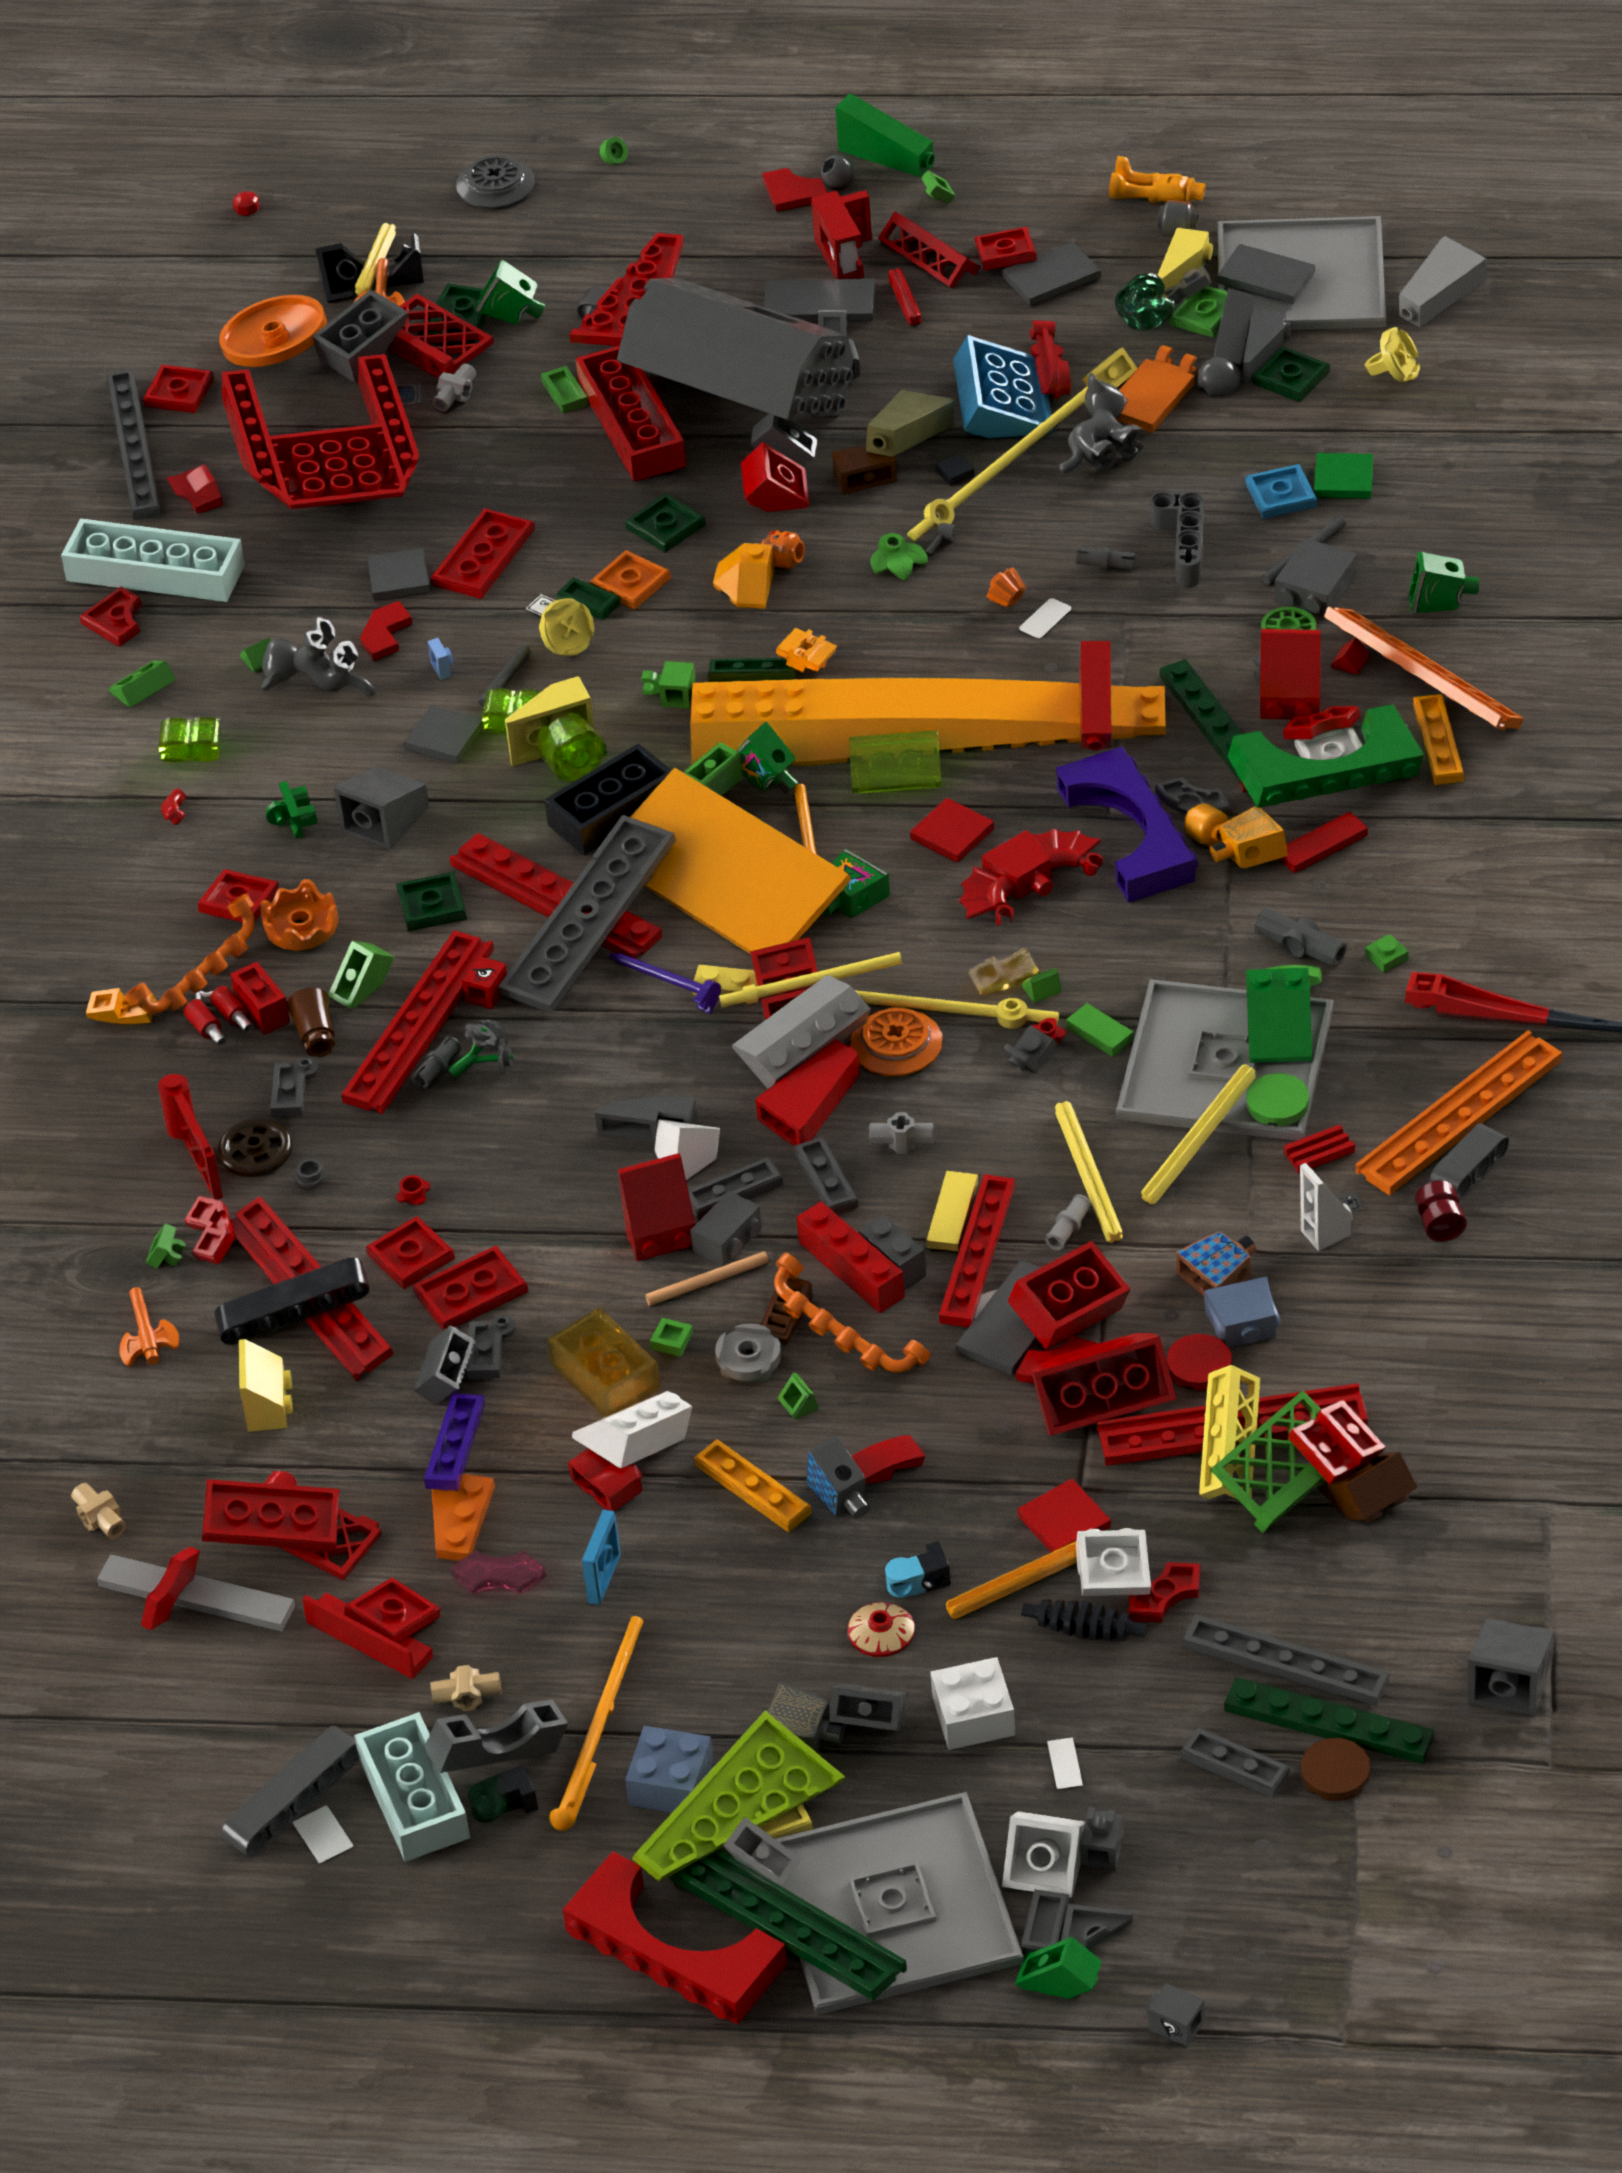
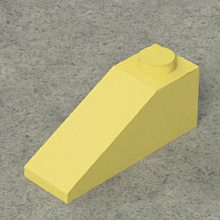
M1183 228L1176 229L1156 278L1157 300H1164L1166 297L1164 292L1170 287L1180 284V280L1183 279V275L1193 268L1199 269L1205 265L1206 260L1211 259L1213 244L1209 243V232Z

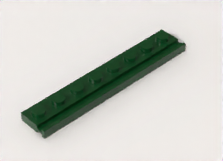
M720 1850L667 1877L753 1930L757 1928L785 1944V1948L872 2001L897 1980L896 1976L900 1972L905 1973L907 1971L905 1959Z

